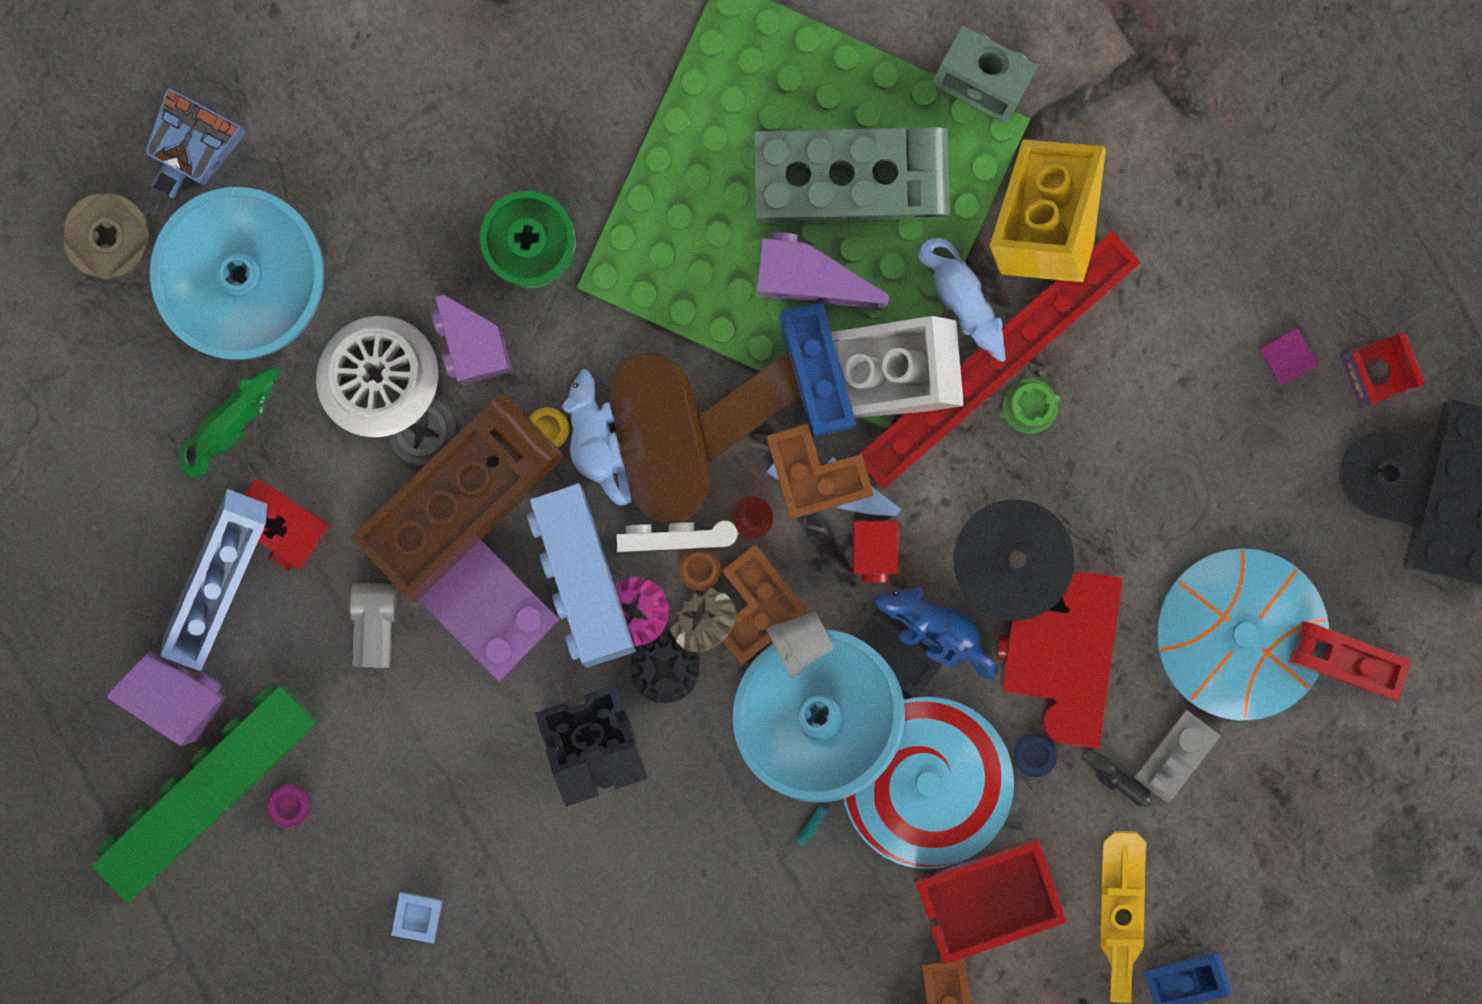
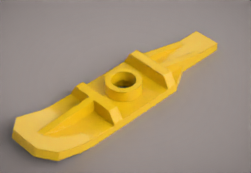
M1113 831L1103 840L1100 946L1110 963V1002L1115 1003L1132 1002L1133 964L1144 947L1147 843L1136 831ZM1120 909H1127L1131 913V920L1126 925H1119L1115 920V915Z

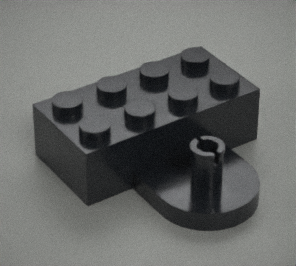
M1456 400L1444 402L1434 442L1388 431L1370 433L1356 440L1347 449L1340 464L1339 480L1342 491L1351 505L1364 514L1413 526L1403 568L1482 588V407Z

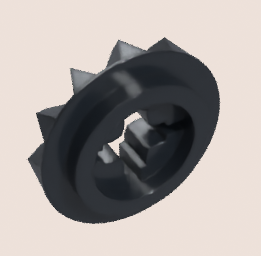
M659 635L654 641L639 646L631 661V678L636 689L642 696L656 703H674L683 699L692 691L699 675V663L695 652L683 649L676 642L675 637L671 635ZM677 654L679 657L675 661L676 664L672 670L680 682L677 684L673 679L670 680L664 677L660 681L657 680L655 684H652L651 681L655 677L654 674L657 668L653 665L654 662L650 659V656L652 655L656 659L659 658L665 662Z

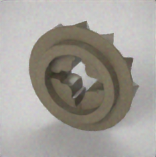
M712 587L706 593L695 590L693 599L689 602L681 600L682 609L671 614L674 625L670 631L675 637L676 642L683 649L691 652L707 651L720 644L731 632L736 619L735 605L725 592L719 593ZM706 611L710 617L702 619L699 625H697L694 619L703 617Z

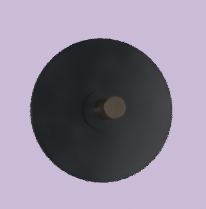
M1011 499L998 501L982 508L966 522L955 544L953 564L959 587L976 608L998 619L1018 621L1039 616L1059 602L1071 583L1074 573L1075 555L1068 531L1052 512L1030 501Z

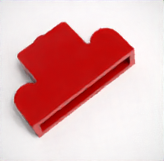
M1088 572L1073 573L1071 583L1060 599L1062 606L1066 608L1065 612L1046 611L1039 616L1026 620H1009L1007 635L1000 634L996 660L1004 661L1000 683L1001 688L1009 693L1053 699V703H1050L1043 711L1041 724L1045 734L1056 742L1096 749L1100 748L1123 577Z

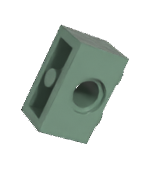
M962 25L931 84L1007 124L1038 65L1028 60L1021 52L1009 50L992 41L985 33L971 30ZM980 68L989 70L993 75L984 73Z

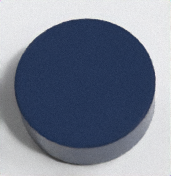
M1036 733L1028 734L1022 737L1015 745L1013 753L1014 762L1024 774L1031 777H1041L1048 774L1054 768L1057 762V750L1054 743L1048 737Z

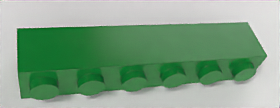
M270 685L251 702L256 709L246 719L243 720L239 715L236 716L220 732L225 739L213 750L208 745L201 749L189 761L193 769L182 780L177 775L173 776L157 792L162 797L161 800L151 809L143 805L126 821L131 828L120 839L113 834L95 851L100 858L91 866L126 903L134 900L319 723L318 719L285 685L279 686L276 690Z

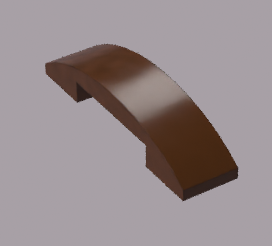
M789 353L776 360L698 416L708 463L800 398Z

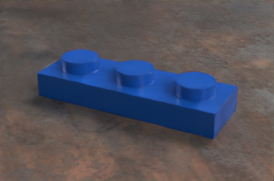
M820 302L781 311L779 320L812 438L853 429L856 422L823 303Z

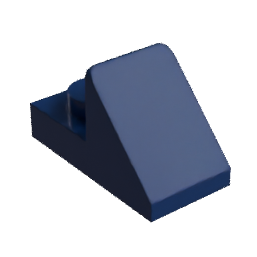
M1205 949L1187 959L1153 966L1143 971L1154 1004H1197L1233 994L1219 952Z

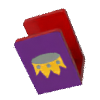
M1405 332L1340 356L1360 408L1374 405L1380 400L1425 385V380ZM1374 359L1382 360L1389 368L1387 380L1379 385L1371 383L1365 368Z

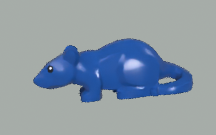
M919 586L914 587L910 591H893L875 597L876 605L881 611H884L893 619L901 620L907 626L908 630L902 631L899 637L903 643L914 645L921 640L928 647L926 656L939 663L955 668L960 660H969L975 670L985 679L993 680L997 675V665L985 656L981 646L979 630L973 619L965 612L956 608L935 606L922 599L923 590Z

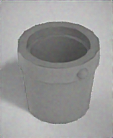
M816 611L780 624L775 623L766 628L791 678L803 673V669L834 650L833 644Z

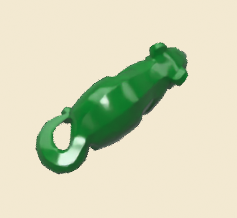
M279 366L271 367L264 372L250 376L248 379L238 381L239 388L233 391L227 397L228 399L218 408L211 409L203 417L195 429V434L184 442L179 452V464L187 476L192 479L201 478L207 472L211 457H219L225 454L245 438L246 432L244 429L249 422L261 417L265 412L263 404L273 392L274 384L280 375ZM194 442L196 459L194 464H190L188 450Z

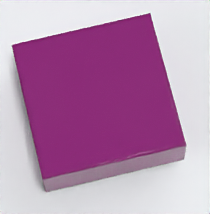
M1298 328L1258 350L1279 387L1319 365Z

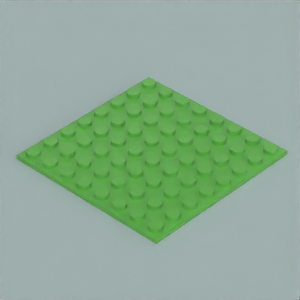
M708 0L577 288L761 372L788 353L779 320L780 312L815 304L811 302L757 297L762 239H771L772 232H782L798 235L797 242L809 244L889 295L888 305L885 310L823 304L830 332L928 316L940 317L944 306L939 299L934 285L933 276L935 271L920 261L918 257L919 246L926 240L941 238L950 242L957 249L962 262L966 261L1030 118L1014 111L1009 122L1005 124L932 85L931 83L935 75L771 0ZM926 127L948 129L950 216L905 220L756 223L754 131L906 128L907 130ZM881 164L872 170L873 178L879 184L888 185L896 180V173L889 165ZM838 165L829 171L830 180L836 185L845 186L853 180V174L846 166ZM800 166L790 168L785 174L788 183L795 187L804 186L810 180L808 171ZM939 247L933 250V254L939 257L954 259L952 254L945 248ZM895 414L860 418L888 429Z

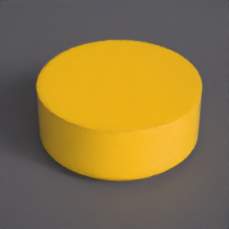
M545 407L531 414L529 419L557 448L566 442L569 436V423L559 410Z

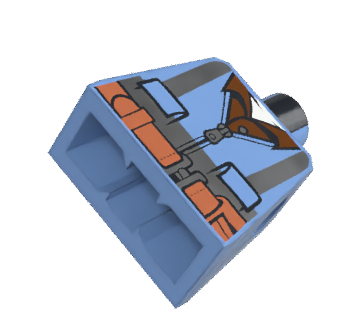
M168 88L146 149V154L149 157L163 164L151 187L174 199L185 177L204 186L240 142L246 131L235 123Z

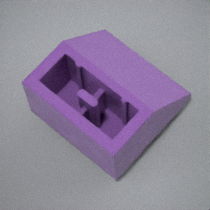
M445 295L435 297L438 307L431 309V315L437 334H440V337L446 336L449 349L442 351V357L448 376H451V378L456 377L457 382L462 385H468L513 373L504 335L498 326Z

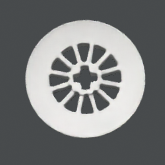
M389 316L362 318L339 330L325 346L316 371L318 397L328 416L343 429L366 437L389 436L410 427L428 409L438 384V363L434 350L427 338L408 322ZM369 341H374L372 356H370L365 346V343ZM383 342H392L382 356ZM358 346L364 356L363 361L350 354ZM399 349L405 351V355L391 361ZM349 359L358 368L348 369L342 368L345 360ZM410 363L409 372L395 371L396 369ZM374 366L380 370L385 366L381 372L384 378L382 382L377 384L376 381L371 380L366 383L370 378V374L367 372L369 368ZM341 377H357L341 386ZM396 380L409 381L405 390H402L393 382ZM359 388L351 400L346 398L347 393ZM388 389H392L401 395L393 403L388 396ZM369 393L367 408L359 407V404ZM381 393L386 405L376 409L377 395Z

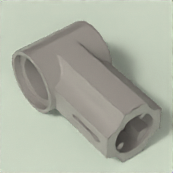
M353 582L350 602L351 620L354 621L352 666L390 668L392 622L395 623L397 612V587L394 584Z

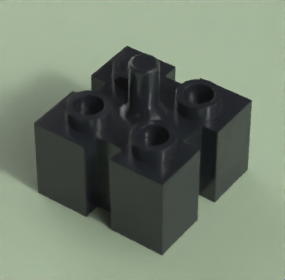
M617 684L584 695L586 703L570 709L567 701L535 712L540 733L547 748L546 753L551 771L566 807L599 796L597 787L609 788L614 785L616 790L648 779L632 724Z

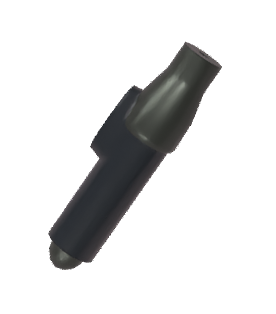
M1088 747L1081 758L1090 765L1102 784L1111 790L1117 788L1139 807H1150L1152 805L1150 793L1121 771L1114 762L1097 753L1092 748Z

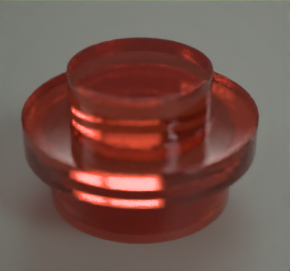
M746 496L734 504L730 513V520L736 527L739 535L748 539H757L770 530L773 523V513L765 500L757 496Z

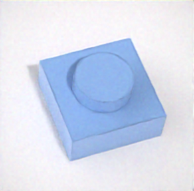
M400 892L391 935L434 944L443 900Z

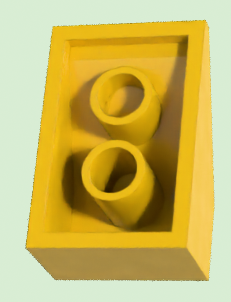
M1022 140L990 243L991 251L1001 275L1083 282L1094 247L1106 153L1104 146Z

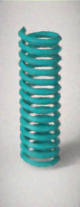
M820 805L818 806L819 808H816L817 811L813 813L814 816H811L810 821L806 823L807 826H804L805 828H803V831L799 834L800 836L796 839L800 845L805 847L807 845L806 842L811 840L810 837L814 835L813 832H816L817 827L821 824L820 822H823L822 819L826 817L825 814L830 812L828 809Z

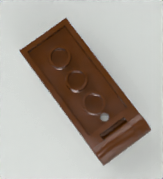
M501 393L494 397L467 426L350 538L408 600L416 603L544 480L543 476L555 468L562 459L563 453L506 393ZM495 460H499V464L492 468V463Z

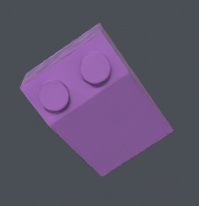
M772 232L771 239H762L757 297L886 309L889 300L888 294L809 244L797 242L798 235Z
M482 540L419 599L498 681L503 680L561 620L559 615Z
M156 650L149 651L111 690L107 698L180 746L200 740L227 699V696L219 692L222 685L203 672H200L197 677L183 668L184 665L161 657V653Z

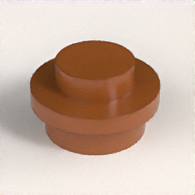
M694 548L682 556L678 572L680 579L687 587L702 591L711 588L717 583L721 575V564L718 557L712 551L705 548Z

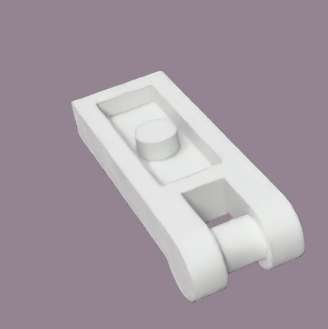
M729 521L718 522L712 530L694 531V522L668 524L669 532L659 533L651 532V524L625 526L626 534H617V552L727 547L736 541L738 533L734 524Z

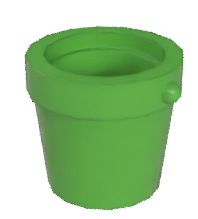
M1023 379L1013 384L1005 393L1000 417L1005 418L1008 425L1015 431L1024 434H1036L1047 429L1053 423L1058 412V402L1061 398L1059 395H1055L1053 389L1045 382L1037 379Z

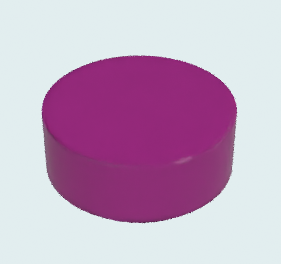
M285 784L276 788L270 794L267 801L269 817L281 827L291 828L298 826L307 819L311 811V799L308 793L302 787L295 784Z

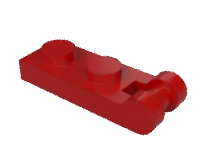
M1305 621L1300 622L1297 634L1301 637L1297 649L1291 650L1288 663L1385 699L1399 701L1411 660L1322 626ZM1317 641L1326 644L1322 659L1313 656Z

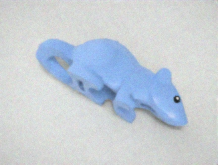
M932 238L923 242L919 246L918 257L924 265L935 271L933 276L934 285L946 310H953L957 315L960 329L964 335L971 334V337H973L979 347L989 352L995 359L1002 362L1005 361L1004 339L1001 329L1002 321L1001 318H994L993 310L989 303H986L981 292V283L977 276L966 265V262L961 261L957 249L947 240ZM939 247L945 248L952 254L954 259L939 257L933 254V250Z
M582 369L571 385L567 400L562 405L564 411L571 415L573 427L570 445L571 460L577 471L585 478L599 483L615 504L620 506L627 505L632 500L621 448L616 432L610 433L608 427L609 423L615 422L610 402L604 403L601 409L598 407L595 401V381L587 369ZM615 473L618 475L619 488L615 483Z

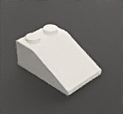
M928 316L831 332L854 418L926 412L963 406L956 320Z

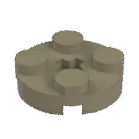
M93 194L83 198L69 211L64 224V249L70 261L87 275L105 280L123 277L133 272L145 259L152 241L148 221L142 210L131 200L116 194ZM102 225L107 229L113 226L117 229V233L114 236L116 243L113 246L104 244L101 247L98 246L96 241L99 240L100 235L97 230Z

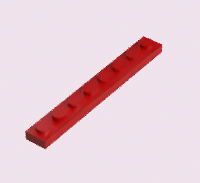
M1114 231L1109 233L1093 248L1083 282L1056 280L1002 328L1005 361L1002 362L995 359L989 352L980 347L960 365L963 406L926 412L905 413L860 453L863 456L867 473L882 490L897 479L1141 263Z

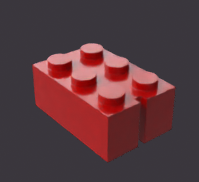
M1036 837L913 879L928 920L936 917L937 921L929 923L944 965L1067 923L1040 842Z

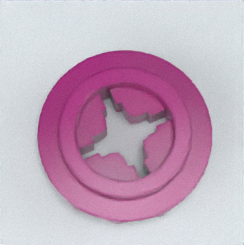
M629 577L621 582L614 583L621 605H634L637 599H639L638 609L643 612V615L648 616V619L634 618L629 624L630 614L624 611L625 608L622 607L633 645L641 646L654 641L663 632L669 615L668 602L661 588L654 582L639 577Z

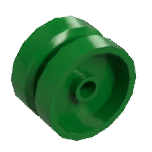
M534 191L514 192L496 201L484 216L479 234L481 253L494 274L508 285L525 290L545 288L560 280L571 267L577 249L575 228L564 207L550 196ZM527 234H533L537 237L538 243L531 244L530 250L523 248L521 244L522 238Z

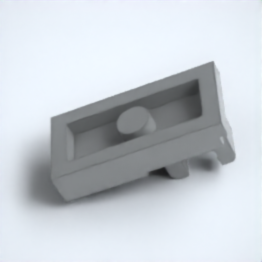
M1185 709L1133 778L1168 804L1221 736Z

